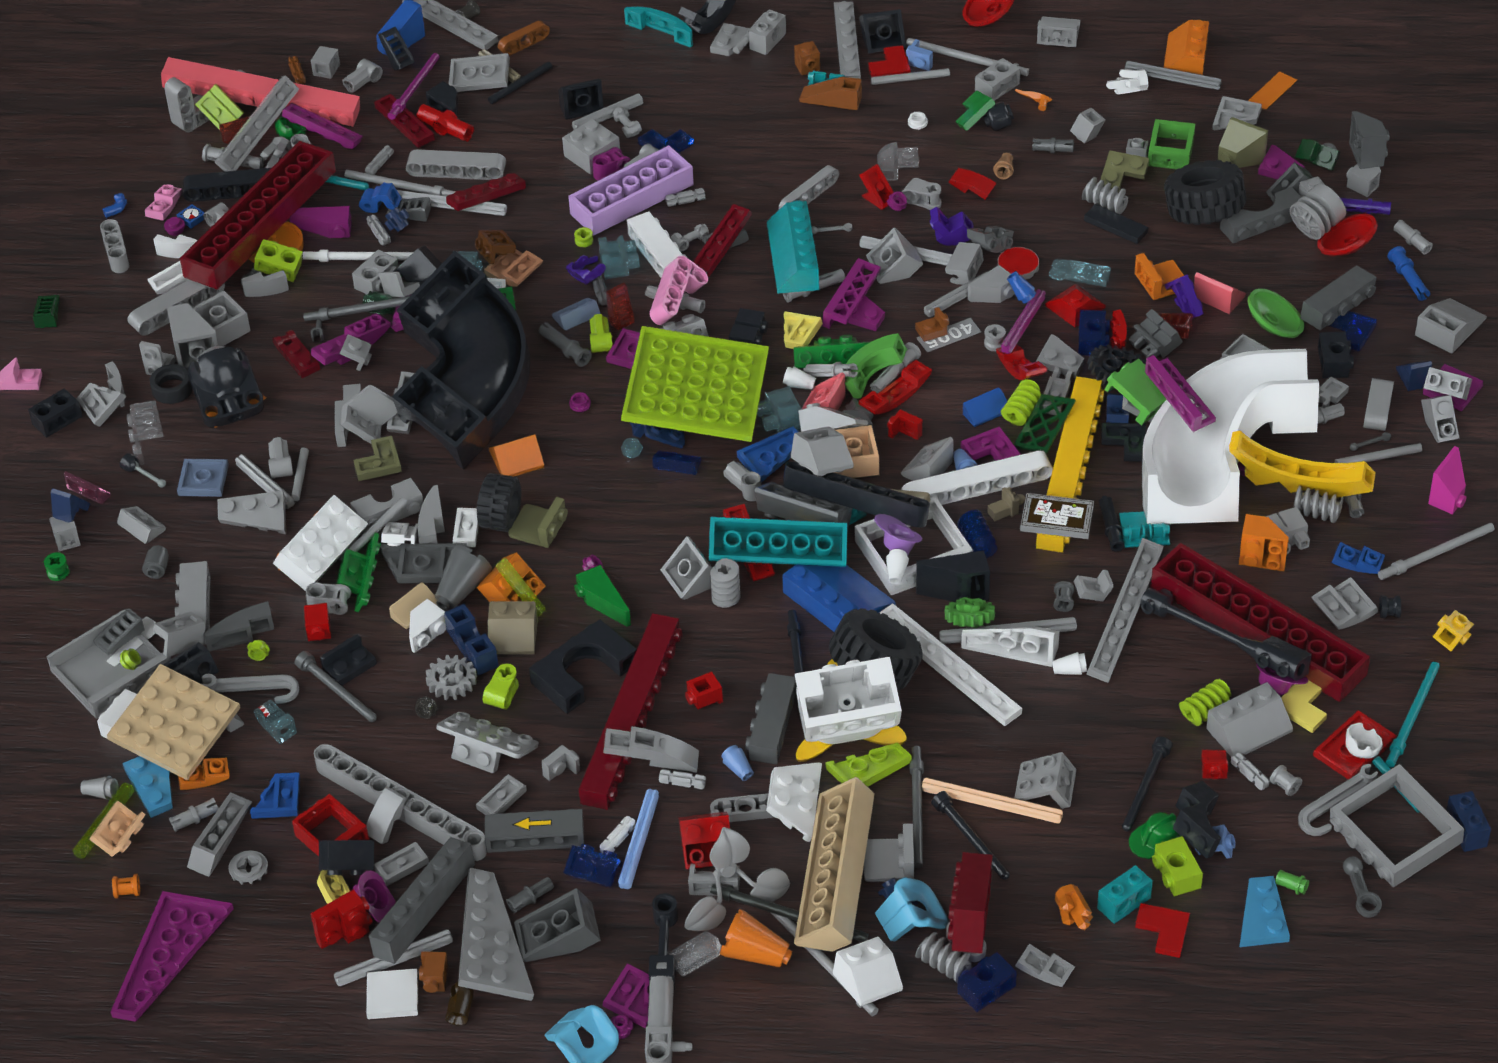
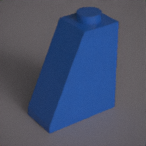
M404 0L378 34L396 27L407 47L425 37L421 5L413 0ZM377 34V48L382 54L387 55ZM391 35V36L387 37L386 39H387V41H389V40H391V39H393V38H395V37H394V35ZM395 42V43L391 44L390 46H391V48H393V47L397 46L398 44H397V42ZM399 49V50L395 51L394 53H395V55H397V54L401 53V51H400V49Z

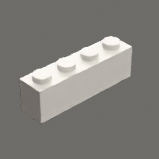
M649 211L627 219L628 235L660 277H662L665 267L678 256L687 257L685 254L682 255L677 243L672 242L667 230L662 229L659 220L654 218Z

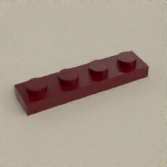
M392 94L374 101L375 108L418 148L435 140L434 133L406 107L401 113H398L395 119L391 120L388 118V113L391 111L393 103L397 100Z
M509 173L504 177L491 179L486 183L473 185L471 188L447 195L446 203L456 211H460L525 189L526 181L515 173Z
M733 204L693 261V263L706 272L708 277L713 273L752 216L751 210Z

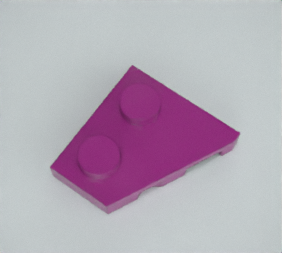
M1272 144L1259 167L1258 174L1278 180L1294 162L1303 168L1304 166Z
M849 296L846 302L854 301V296ZM864 296L848 323L877 331L885 319V312ZM845 308L840 309L838 314L843 316L847 313Z
M627 963L604 999L602 1006L618 1015H626L632 1022L646 1028L648 1024L649 974Z

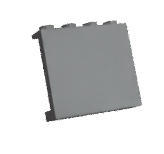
M125 609L47 656L51 672L96 719L110 707L113 700L124 689L138 694L157 667L171 660V656L166 657L164 652L160 653L140 633L137 637L143 644L136 649L142 660L138 668L129 670L125 669L121 663L114 667L106 662L116 651L107 655L94 644L93 640ZM109 639L106 640L109 645L112 643Z

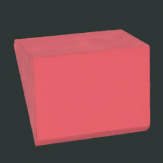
M1198 272L1195 274L1194 291L1197 298L1201 302L1230 314L1246 295L1245 292Z
M842 372L814 386L801 410L806 409V405L819 403L820 407L838 410L846 397L845 374Z

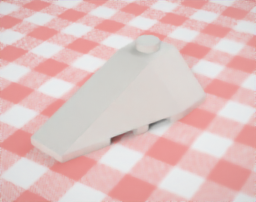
M1016 627L966 629L962 631L961 648L1049 667L1053 666L1052 661L1055 659L1059 647V631L1048 628Z

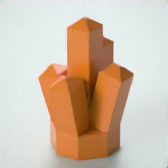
M1073 884L1060 887L1055 893V901L1060 910L1062 923L1070 926L1075 922L1079 929L1085 931L1091 925L1090 921L1093 916L1078 886Z

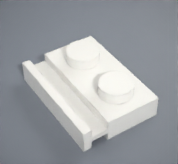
M388 522L382 532L381 542L387 543L389 546H399L405 540H409L411 544H414L418 536V523L413 527L409 526V523Z

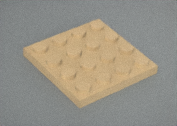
M160 664L108 732L107 738L113 743L188 780L239 711L240 704Z

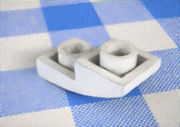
M157 234L153 239L157 255L170 258H180L197 242L196 239L183 235L172 239Z

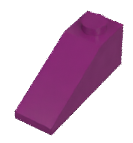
M350 206L299 208L289 218L290 222L298 228L328 238H349L351 236L352 218Z

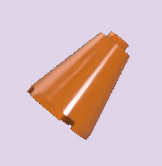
M739 909L725 937L727 942L725 946L722 945L720 955L781 967L782 963L788 964L793 951L789 950L790 944L745 910Z

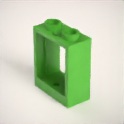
M1155 119L1148 153V166L1181 169L1183 166L1188 165L1194 143L1196 124ZM1158 137L1187 140L1186 148L1178 149L1156 146Z

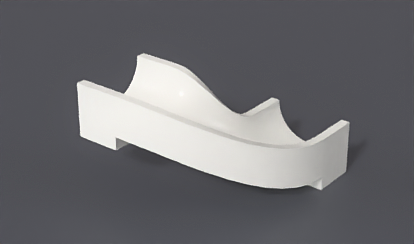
M1306 349L1242 352L1222 358L1197 371L1186 381L1214 414L1216 422L1195 432H1192L1168 400L1162 404L1148 427L1143 443L1142 490L1143 509L1147 524L1238 522L1240 471L1237 465L1239 460L1229 452L1232 432L1242 431L1251 438L1254 432L1267 422H1269L1272 434L1317 432L1318 379L1308 380ZM1202 414V420L1206 419L1207 417Z

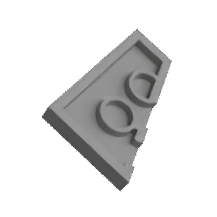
M283 491L217 499L218 520L220 523L241 527L250 526L259 528V530H273L286 534L285 494Z

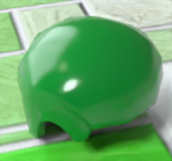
M283 116L275 121L276 133L279 137H284L289 141L294 135L305 134L307 131L304 126L292 123Z

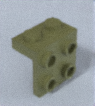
M556 497L549 509L531 504L524 505L508 532L509 537L549 548L567 518L568 510L565 508V499Z

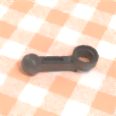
M1348 857L1343 863V870L1351 878L1357 896L1356 909L1363 917H1374L1380 913L1382 901L1377 894L1368 892L1362 875V861L1357 857ZM1362 904H1373L1375 909L1371 911L1366 910L1362 907Z

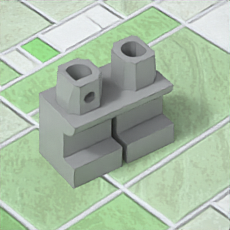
M1429 367L1424 389L1467 400L1472 378Z
M1297 507L1278 512V515L1275 513L1266 516L1289 537L1287 554L1291 550V545L1294 544L1300 550L1309 547L1308 524Z

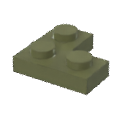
M1109 150L1101 180H1104V187L1109 182L1112 185L1111 190L1115 185L1119 187V193L1124 176L1145 179L1149 158Z
M392 436L371 440L374 456L353 460L358 481L402 472Z

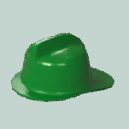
M1163 812L1151 815L1146 823L1131 833L1129 838L1131 851L1138 857L1151 859L1155 853V844L1181 837L1173 829L1176 815Z

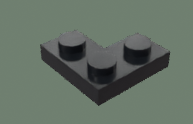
M1101 423V445H1124V461L1142 462L1146 424L1141 426L1140 424Z

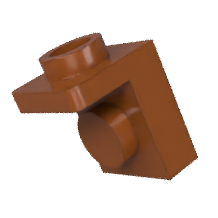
M939 307L934 308L935 317L915 323L916 331L924 342L948 335L947 326L949 325V318Z

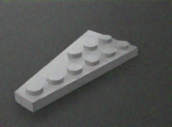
M470 868L467 877L458 986L532 1001L534 992L495 874L489 871Z

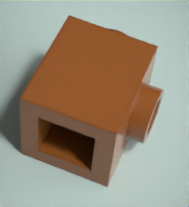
M810 41L794 45L795 65L801 75H806L809 72H813V70L820 71V52L814 42Z

